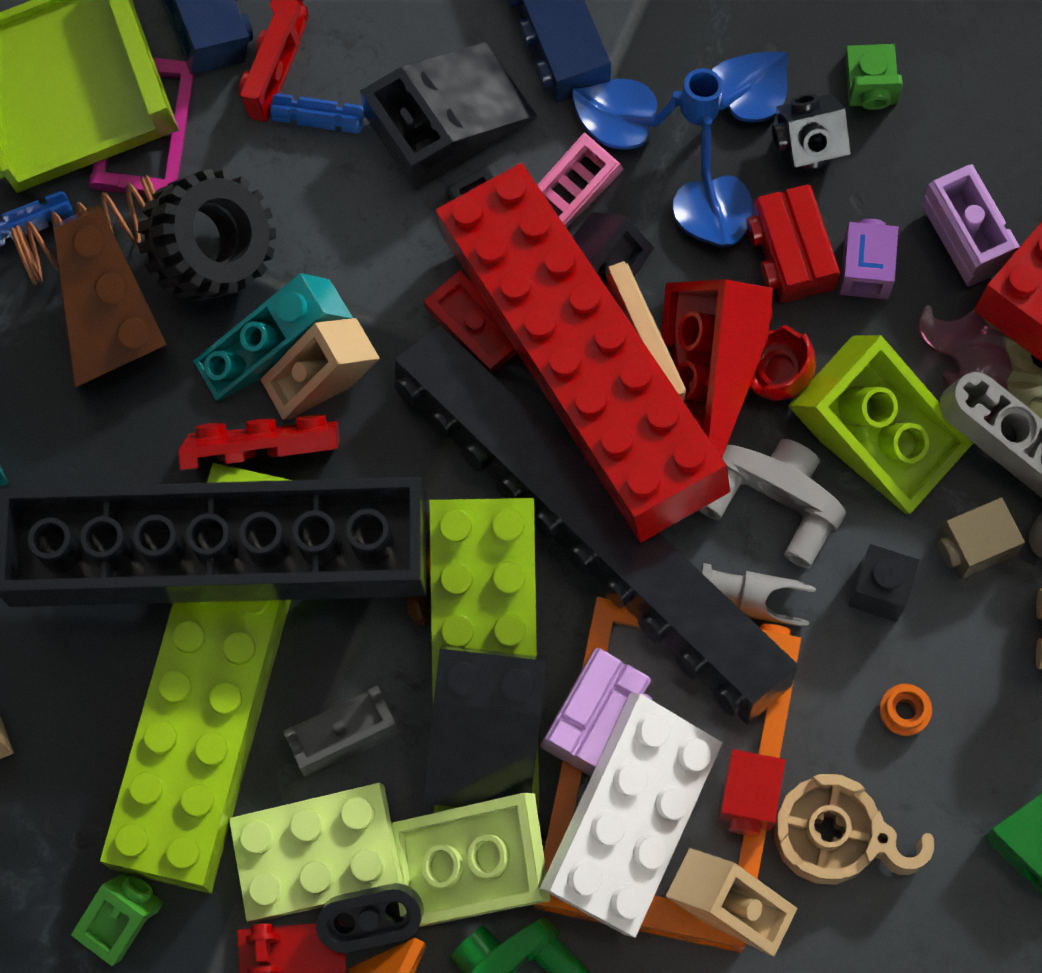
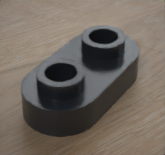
M400 883L338 895L329 899L324 904L317 917L316 931L319 939L327 948L339 953H348L403 941L410 938L419 928L424 913L423 902L413 888ZM392 902H399L405 907L406 914L395 916L389 911L388 905ZM341 913L351 915L355 925L352 927L342 926L338 922L337 915Z

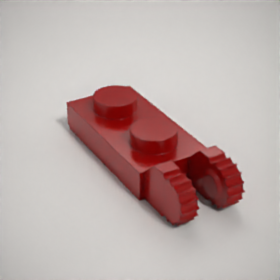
M271 0L270 8L274 15L268 29L262 30L258 37L256 58L251 70L244 72L239 84V96L250 119L264 123L270 119V105L273 95L280 93L300 46V40L307 25L306 21H309L308 9L302 2L304 0Z

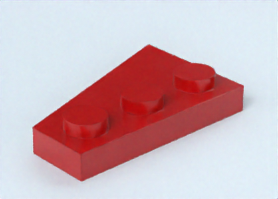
M314 414L297 417L295 425L276 426V419L247 421L246 429L226 430L225 423L198 425L195 427L196 433H189L178 449L180 470L198 468L197 458L216 455V460L224 461L225 464L245 462L244 459L257 456L256 450L265 448L267 456L271 457L338 449L340 442L338 421L326 422V415Z

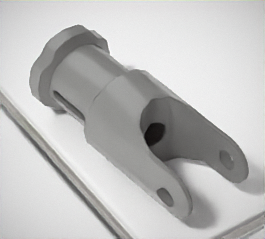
M703 563L701 573L749 618L793 626L809 625L807 620L775 613L767 607L765 602L772 591L780 588L815 592L816 588L810 584L745 571L743 575L712 570L711 564Z

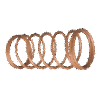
M145 175V178L141 177L140 181L150 202L155 200L152 196L155 193V189L150 177ZM127 182L125 190L136 239L109 195L102 192L100 198L103 213L112 232L113 229L106 201L133 244L138 245L141 242V235L137 233L138 221L130 190L143 209L145 203L138 191L131 183ZM77 201L76 212L78 214L86 210L81 202ZM52 211L51 220L54 225L62 221V219L56 212ZM27 221L26 229L30 245L20 226L12 227L11 234L32 283L37 286L38 283L42 284L43 278L33 234L58 272L59 268L33 223Z

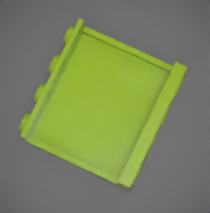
M31 0L0 12V179L6 177L16 193L179 131L133 0Z

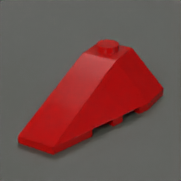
M726 279L666 283L661 337L666 347L671 351V358L686 388L684 403L720 456L723 457L768 340L769 324L772 319L773 288Z

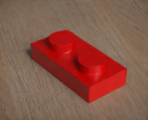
M461 270L423 301L425 310L491 374L496 372L517 353L473 283Z

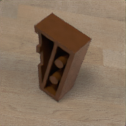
M99 204L54 224L53 231L75 387L167 345Z

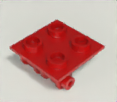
M338 921L342 926H344L343 921ZM316 923L272 927V924L251 925V929L237 930L239 973H347L345 953L332 951L321 942L316 931Z

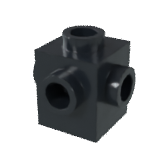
M803 94L793 97L789 104L776 106L778 124L772 125L774 146L777 153H784L794 168H818L825 165L829 159L851 154L846 111L833 94L823 96Z

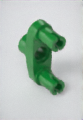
M547 917L528 925L502 944L485 925H482L468 936L449 957L462 973H514L527 960L529 962L536 960L547 973H590L558 938L561 932Z

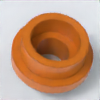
M898 684L890 688L882 697L879 706L880 718L891 732L901 736H912L921 732L930 722L932 704L928 695L921 688L912 684ZM908 703L914 710V716L911 719L899 717L896 712V705Z

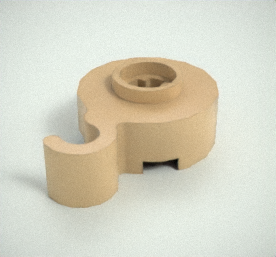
M818 774L813 776L812 779L799 783L785 796L774 824V842L782 861L797 876L815 884L837 885L855 878L874 858L880 859L889 871L898 875L916 873L931 859L934 852V838L930 833L923 834L916 842L915 857L901 855L896 847L897 834L895 830L884 822L880 810L878 812L874 800L864 791L865 788L859 782L838 774ZM824 817L834 819L833 827L841 831V838L833 837L831 842L822 840L821 833L815 831L814 824L821 825Z

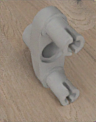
M781 439L771 457L743 447L727 445L722 459L727 465L730 493L698 511L711 519L720 520L740 484L752 487L802 515L803 519L784 556L795 565L810 569L829 534L837 532L846 515V511L840 502L811 479L820 463L817 455L802 444L789 439Z

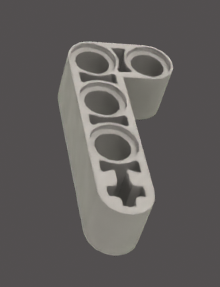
M979 372L965 374L944 390L940 398V410L943 417L1042 498V418L988 375ZM968 393L973 397L970 403L971 407L965 402L968 398ZM991 409L994 412V415L990 416L987 420H984V417L991 413ZM1001 422H1007L1012 425L1017 435L1016 442H1011L1003 436ZM1042 512L1032 524L1028 540L1031 549L1040 558H1042Z

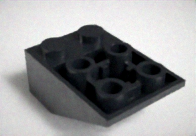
M486 42L401 66L360 90L365 118L414 190L537 118L532 107Z

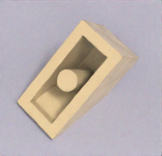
M357 318L317 322L260 380L283 420H290L352 387L380 358Z
M689 848L666 894L667 898L699 920L773 957L798 909L736 863Z

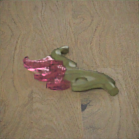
M927 305L919 321L922 338L933 350L953 359L960 368L958 374L944 371L942 378L946 383L952 385L968 373H984L1042 418V368L1033 363L1031 353L974 312V309L958 320L942 321L934 318L931 306ZM991 409V413L984 417V420H987L990 416L994 415V412Z

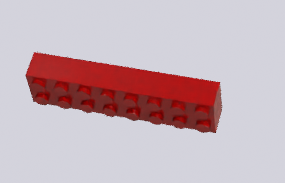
M522 162L435 209L446 243L640 543L730 493L726 463Z

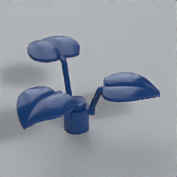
M787 52L752 53L723 61L712 70L705 68L695 69L686 76L683 91H674L672 99L657 115L655 114L658 104L654 93L648 86L639 81L613 79L610 82L573 89L572 99L574 108L585 130L601 144L620 150L638 148L644 145L648 139L649 126L656 127L661 125L673 110L680 106L681 113L688 122L694 125H701L702 127L701 176L703 182H688L678 189L672 206L675 221L689 236L721 248L731 247L745 236L747 232L746 218L752 217V198L745 184L737 177L727 175L714 180L711 179L712 120L717 117L719 110L727 107L736 119L744 122H763L776 116V106L784 105L787 95Z

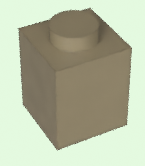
M1002 497L947 520L939 534L941 539L938 540V548L945 564L949 568L955 567L961 579L1015 557L1025 544Z

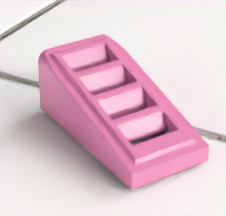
M584 132L537 185L544 196L563 212L559 218L567 228L624 169L615 158ZM585 157H588L601 169L596 176L580 163ZM572 170L588 183L583 190L567 177ZM560 183L575 197L570 205L552 190L557 184Z

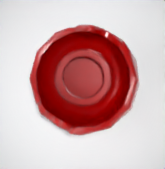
M783 325L775 331H769L768 340L749 387L755 394L771 401L793 399L810 385L816 373V354L807 334L802 335L787 325Z

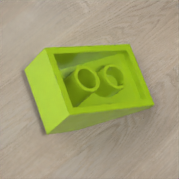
M882 335L852 336L812 379L810 385L788 405L824 446L905 514H911L973 444L970 439L943 417L938 400Z

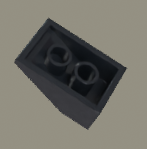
M445 645L440 647L424 804L459 808L520 793H532L547 657Z

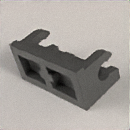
M378 686L298 725L282 730L305 779L399 735L395 720L390 710H388Z

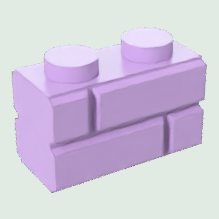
M973 164L962 167L928 184L921 206L967 287L995 276L1020 246L1011 230L1005 229L1006 222Z
M595 648L539 746L592 777L629 694L640 693L652 700L651 696L644 693L651 679L630 665L623 664L621 660L602 649Z

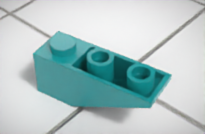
M300 273L194 359L193 362L215 400L222 401L260 380L314 323L352 319L353 317L330 279Z

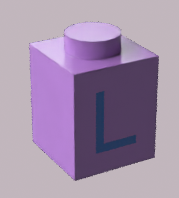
M862 219L858 222H849L843 241L839 295L889 299L895 282L899 226H889L878 219Z

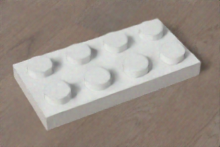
M630 693L540 889L618 932L636 938L723 742L644 695Z

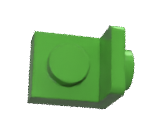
M895 44L847 46L845 63L849 106H863L865 109L879 110L889 105H897L903 83L902 75L897 74Z
M121 873L101 885L71 933V936L110 966H114L122 960L146 920L159 912L163 901L153 894L152 888L144 880Z

